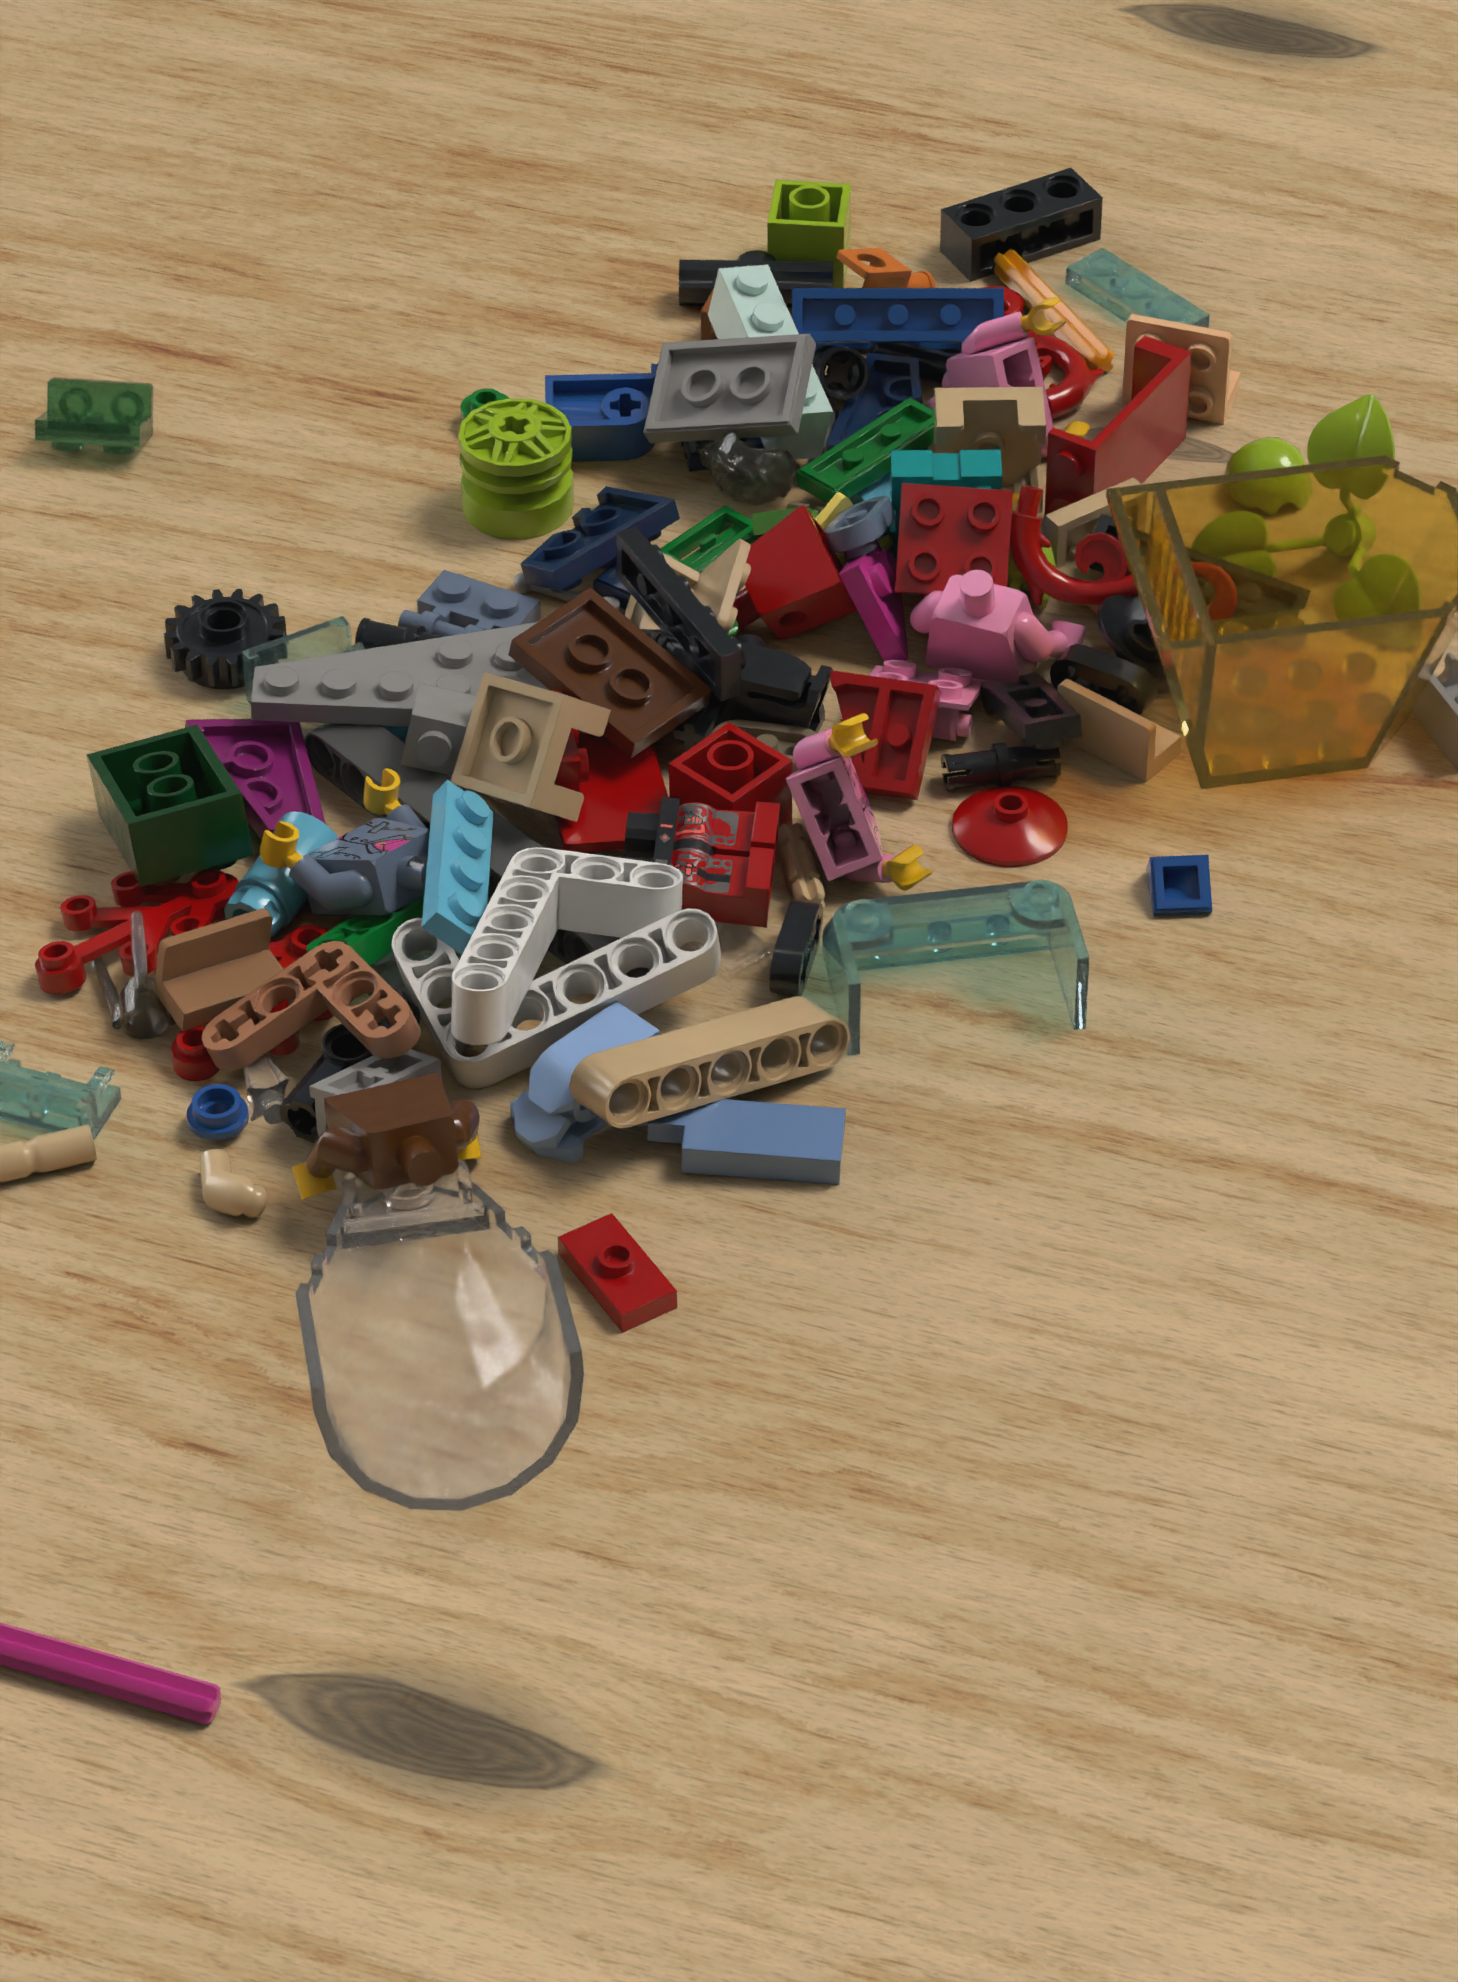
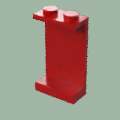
M1144 335L1134 346L1131 401L1092 441L1054 427L1048 432L1045 515L1133 477L1143 484L1186 439L1191 367L1190 351Z

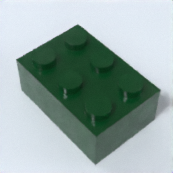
M198 725L86 754L99 816L140 887L149 884L154 886L168 885L177 881L182 875L203 869H225L234 865L239 859L254 855L242 793Z

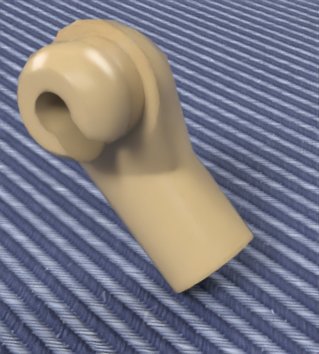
M210 1149L201 1155L203 1199L209 1208L232 1216H238L243 1213L249 1218H255L263 1213L268 1202L266 1189L262 1185L253 1184L252 1179L247 1176L232 1173L230 1155L226 1151Z

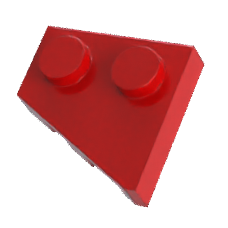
M832 670L830 681L839 703L842 715L841 722L862 713L867 714L869 719L862 722L864 733L869 740L876 738L878 740V744L875 747L852 756V763L864 792L918 800L941 697L940 689L934 684Z

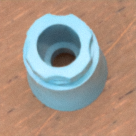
M288 812L279 819V821L293 824L298 829L299 839L296 852L302 856L339 838L321 820L303 812ZM259 855L252 867L236 885L234 894L230 897L224 908L225 918L230 919L266 908L273 918L271 940L280 928L286 927L309 901L306 891L289 877L291 869L288 867H271L265 864Z

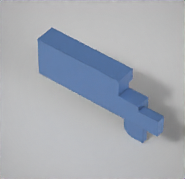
M722 1099L635 1125L648 1127L647 1141L682 1143L681 1173L840 1184L845 1131V1108Z

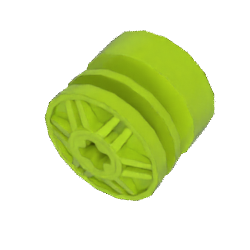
M508 398L489 402L467 415L460 424L458 443L461 451L459 461L463 470L461 478L462 510L468 523L480 532L497 538L524 540L546 535L561 527L567 521L573 511L574 480L571 470L573 456L571 448L572 427L565 414L554 406L537 400Z

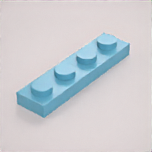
M446 780L433 794L422 928L460 954H463L487 907L494 811L475 792L463 791L449 780Z

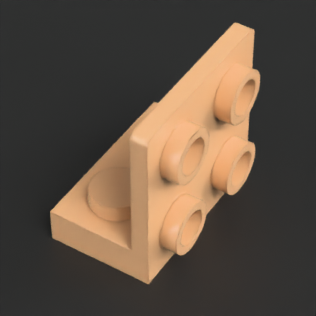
M1130 315L1126 323L1122 405L1126 406L1131 401L1134 346L1146 335L1191 352L1187 418L1224 425L1240 389L1241 372L1230 370L1232 334L1226 331L1147 316Z

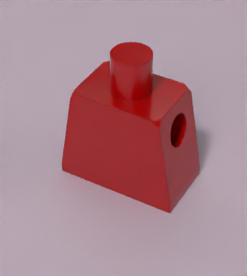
M804 504L796 508L751 544L746 563L751 565L750 574L745 582L746 588L736 594L733 607L738 610L735 619L738 622V631L761 618L779 639H788L857 610L839 576L843 569L837 554L832 553L824 533V528Z

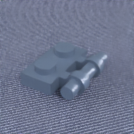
M443 570L417 600L418 613L404 610L400 615L398 626L407 628L412 623L425 626L427 633L453 636L535 623L541 618L540 600Z

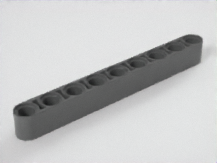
M325 723L306 734L304 741L309 761L315 770L364 809H366L363 803L365 777H370L374 784L381 786L383 769L388 768L395 771L400 777L399 803L401 805L408 804L430 831L433 794L446 780L451 782V778L448 775L401 765L405 743L380 725ZM458 786L463 791H466L464 787ZM367 810L376 818L386 819L387 814H375ZM495 811L493 812L487 904L492 898L512 857L523 849L543 848ZM557 929L548 951L565 964H568L621 938ZM644 967L634 968L627 972L626 976L632 978L642 977L650 972V969Z

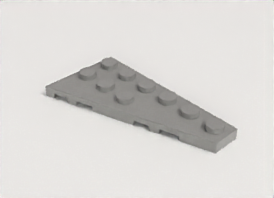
M538 622L255 667L251 720L409 727L418 683L477 696L484 672L549 690L508 655L512 639Z

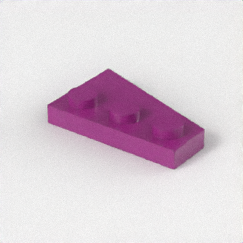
M251 719L186 720L185 728L193 725L199 726L242 793L247 821L261 840L264 831L268 830L273 833L276 823L282 815L288 812H303L325 823L300 722Z

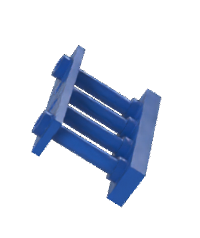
M792 288V320L799 334L810 333L816 343V347L819 345L850 347L855 350H869L871 343H911L935 350H962V343L978 325L1004 316V288Z

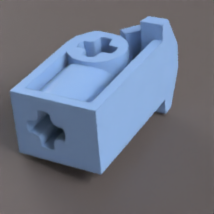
M615 1001L548 1047L539 1056L530 1070L529 1092L524 1089L521 1095L510 1103L511 1119L519 1142L537 1156L575 1163L583 1158V1142L609 1123L576 1102L572 1097L569 1084L575 1067L585 1057L593 1053L660 1035L659 1030L618 1001Z

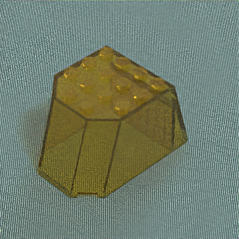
M1384 455L1107 489L1106 499L1144 622L1201 789L1357 770L1370 766L1408 720L1458 629V492L1455 487L1442 481L1436 487L1431 486L1399 471L1400 462Z

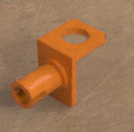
M881 248L838 250L836 258L865 279L862 288H936L933 276L929 272L917 271L912 273V270ZM861 261H868L870 264L866 265Z

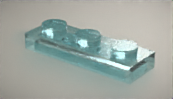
M1104 248L1066 267V285L1126 323L1130 315L1136 314L1209 328L1210 315Z

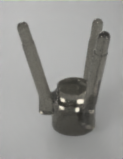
M135 911L131 914L134 978L125 984V987L118 995L102 957L100 956L92 960L91 965L110 1008L112 1027L114 1029H122L128 1036L142 1040L158 1037L166 1031L168 1025H175L177 1023L155 993L156 979L148 976L143 916L139 911Z

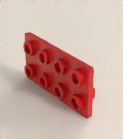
M553 690L554 692L562 694L561 690ZM571 728L554 784L582 793L584 800L577 822L554 815L563 850L588 854L599 851L625 850L628 812L660 814L662 797L669 798L653 744L630 759L603 735L598 737L591 734H581L579 730Z

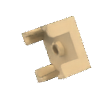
M1043 387L935 388L933 453H959V450H1001L1002 487L1013 486L1014 493H1020L1022 485L1043 490L1041 455L1042 445H1045L1046 440ZM1043 493L1038 512L1043 511Z
M484 672L451 782L464 788L577 822L584 795L580 792L555 785L557 773L571 728L601 737L604 734L611 710L565 694Z

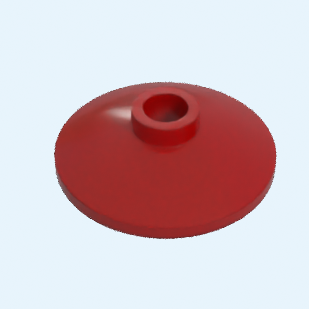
M1018 786L992 787L976 792L960 803L953 815L952 832L959 847L971 857L995 866L1022 867L1042 862L1058 852L1067 838L1068 821L1061 806L1052 798L1039 791Z

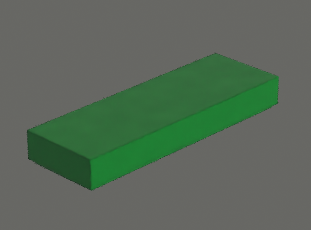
M909 397L796 471L797 487L827 504L838 492L851 498L891 471V450H923L933 444L934 410Z

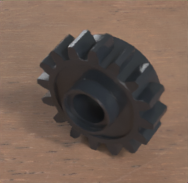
M216 589L212 592V599L208 600L194 595L191 596L192 607L177 605L174 608L175 618H166L165 620L166 633H164L166 658L172 659V668L175 672L183 671L189 681L204 687L236 689L253 684L255 667L276 664V657H284L286 655L285 642H287L285 616H279V608L276 603L264 606L263 595L259 593L250 599L243 598L242 589H236L231 597H223L222 592Z

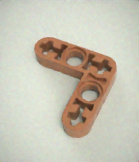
M331 941L313 948L213 1018L202 1032V1042L216 1067L225 1071H234L250 1065L327 1010L373 1055L383 1059L399 1057L412 1049L420 1038L421 1028L408 1003L349 945L340 941ZM365 993H373L369 999L361 1004L348 1006L354 998ZM295 999L287 1008L270 1013L277 1004L285 1000ZM385 1017L391 1028L387 1029L384 1026H379L377 1023Z

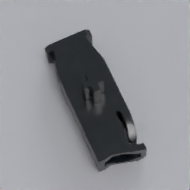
M641 629L700 678L661 629ZM740 642L746 660L745 668L741 670V695L720 702L712 692L709 704L674 729V738L684 740V748L689 750L708 737L717 725L736 719L800 726L818 733L825 720L823 701L830 684L832 667L821 665L817 674L812 675V668L794 655L773 648Z

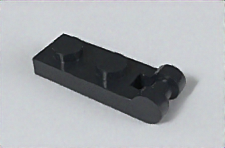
M1039 673L1020 675L1018 682L1004 684L1000 679L982 682L981 698L986 714H996L1026 746H1031L1035 749H1053L1062 746L1065 739L1082 736L1081 715Z

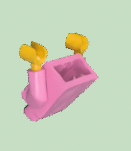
M1055 297L1047 298L1030 310L1029 315L1022 316L1021 312H1016L978 325L962 343V353L947 360V372L942 380V388L1043 387L1046 440L1045 445H1042L1041 457H1047L1048 432L1053 428V422L1035 339L1027 337V332L1032 330L1038 335L1048 336L1065 325L1067 320L1051 323L1044 315V310L1054 307L1061 302L1060 299ZM1073 421L1068 424L1064 431L1083 437L1089 431L1090 426L1082 421Z
M864 713L835 724L831 729L800 740L793 751L794 761L799 770L790 774L786 781L828 881L840 876H844L853 882L890 883L893 881L898 888L907 891L932 875V870L923 868L917 860L924 854L923 849L918 845L910 846L895 857L891 854H882L879 827L850 758L878 744L877 738L869 740L864 733L862 722L869 719L868 715Z

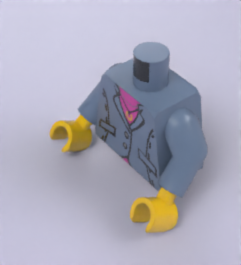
M385 768L382 771L381 786L374 784L370 777H365L363 803L365 808L372 813L387 814L386 819L375 818L304 856L296 852L299 839L298 829L293 824L279 821L276 823L274 834L268 830L264 831L260 846L261 860L271 867H288L291 869L289 877L307 892L311 911L314 914L386 915L424 896L430 831L408 804L401 805L399 803L400 777L392 769Z

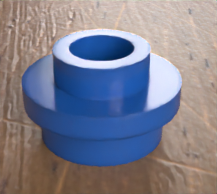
M212 1084L198 1090L187 1109L189 1129L198 1137L207 1140L219 1141L234 1137L244 1130L249 1120L248 1106L244 1099L240 1097L236 1089L224 1084Z

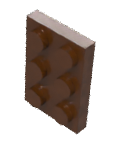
M591 587L512 639L508 654L550 691L561 690L562 694L611 710L603 736L630 759L709 704L713 690Z

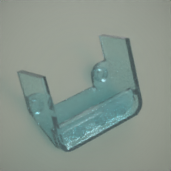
M1040 879L974 888L859 899L842 905L823 928L822 953L838 1018L844 1021L849 1028L848 1056L860 1054L861 982L858 971L1050 950L1073 1029H1086L1090 957L1069 892L1059 884Z

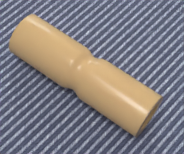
M86 1124L36 1136L30 1141H14L0 1145V1183L24 1178L33 1172L45 1173L97 1160L95 1144L89 1125Z

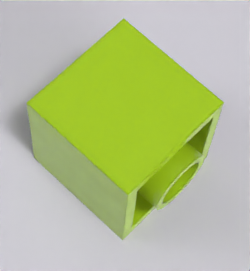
M775 180L767 222V253L773 255L777 261L833 262V288H844L847 266L836 257L838 250L850 249L851 184Z

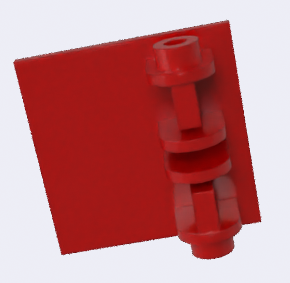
M902 483L898 550L895 567V593L929 595L933 591H944L951 576L957 574L963 576L972 570L988 572L992 576L994 584L1007 587L1013 491Z

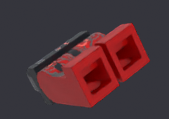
M662 797L660 814L628 812L625 831V851L652 853L654 856L653 859L621 856V858L663 863L679 869L683 874L682 910L687 908L699 909L708 913L715 922L767 928L778 843L780 803L756 802L755 812L718 810L708 804L699 802L685 803L679 806L680 799Z

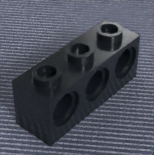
M1068 168L941 209L940 252L972 282L995 274L993 271L996 265L994 258L998 253L1004 255L1008 250H1013L1026 263H1030L1100 240L1103 197L1072 168Z

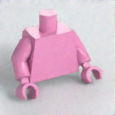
M972 570L963 576L958 574L951 576L944 591H933L929 595H924L923 600L914 607L910 616L911 625L916 631L922 634L929 632L925 657L926 667L937 670L946 667L961 668L972 672V678L986 681L1000 679L1004 684L1018 682L1020 675L1034 673L1038 662L1058 658L1070 645H1082L1086 629L1085 626L1074 623L1053 621L1051 631H1047L1033 615L1026 594L1017 589L994 584L992 576L983 570Z

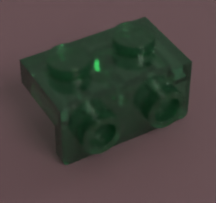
M53 377L47 383V411L35 419V441L51 442V448L60 451H76L83 449V444L103 445V451L110 454L134 453L135 447L142 446L153 436V385L141 382Z

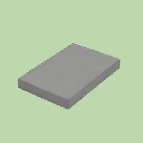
M809 333L663 343L643 434L650 443L798 435L816 348L815 341Z

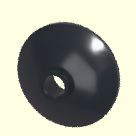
M1121 594L1106 598L1099 606L1097 611L1099 630L1117 657L1136 663L1145 668L1154 679L1167 682L1182 680L1193 669L1195 658L1188 638L1180 627L1163 611L1142 599L1133 596L1126 597Z

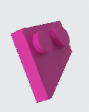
M876 539L877 548L859 557L848 559L839 576L883 660L905 661L909 658L902 593H895L896 558L889 549L883 551Z

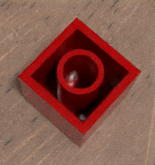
M728 722L669 763V798L680 799L679 806L685 803L699 802L708 804L718 810L755 812L756 802L780 803L779 826L782 824L791 826L792 793L786 778L792 774V760Z

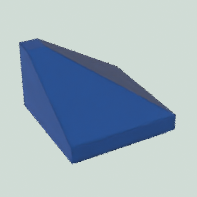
M1208 855L1157 856L1149 858L1146 872L1153 916L1212 913Z

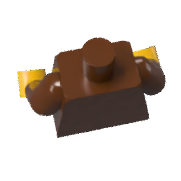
M438 1073L324 1098L327 1130L316 1141L306 1157V1162L295 1165L291 1169L302 1200L337 1189L333 1176L336 1169L354 1174L371 1189L376 1190L409 1183L428 1186L435 1183L441 1176L457 1171L459 1169L458 1161L482 1158L478 1136L480 1122L478 1108L467 1099H456L450 1104Z

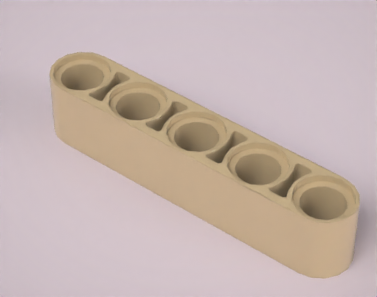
M802 996L791 997L593 1053L585 1057L575 1067L569 1084L570 1093L576 1102L616 1128H628L828 1069L844 1056L849 1046L850 1032L844 1021Z

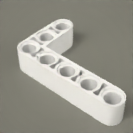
M534 847L517 852L508 864L452 973L451 1033L454 1038L471 1045L494 1044L506 1036L557 929L623 938L682 910L683 874L681 871L663 863L551 848Z
M691 908L677 911L533 980L506 1036L494 1044L471 1045L457 1040L452 1035V1007L447 1009L436 1007L442 1000L452 998V973L459 962L454 949L423 929L422 918H414L401 924L393 934L391 944L401 979L414 1004L419 1008L420 1015L452 1076L459 1084L472 1089L491 1086L534 1065L539 1056L548 1047L615 1001H618L638 1015L707 982L716 975L721 967L722 960L715 921L710 915L699 909ZM692 941L705 944L699 950L692 952L680 949L684 944ZM424 950L434 952L432 956L425 960L417 961L411 959L413 955ZM644 967L650 969V972L642 977L632 978L626 976V973L634 968ZM589 993L596 995L593 1000L585 1004L571 1002L573 998L580 994ZM530 1019L541 1021L540 1025L528 1031L517 1029V1026L523 1021ZM472 1046L486 1047L485 1051L478 1056L464 1057L461 1055L463 1051Z

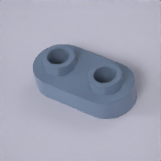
M889 497L872 498L840 512L824 530L832 553L844 552L846 559H851L876 549L875 540L887 535L890 532L888 527L896 519Z

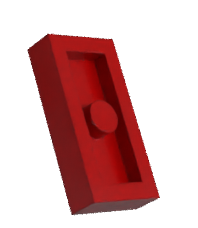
M613 1213L557 1237L558 1255L622 1333L677 1309V1290Z

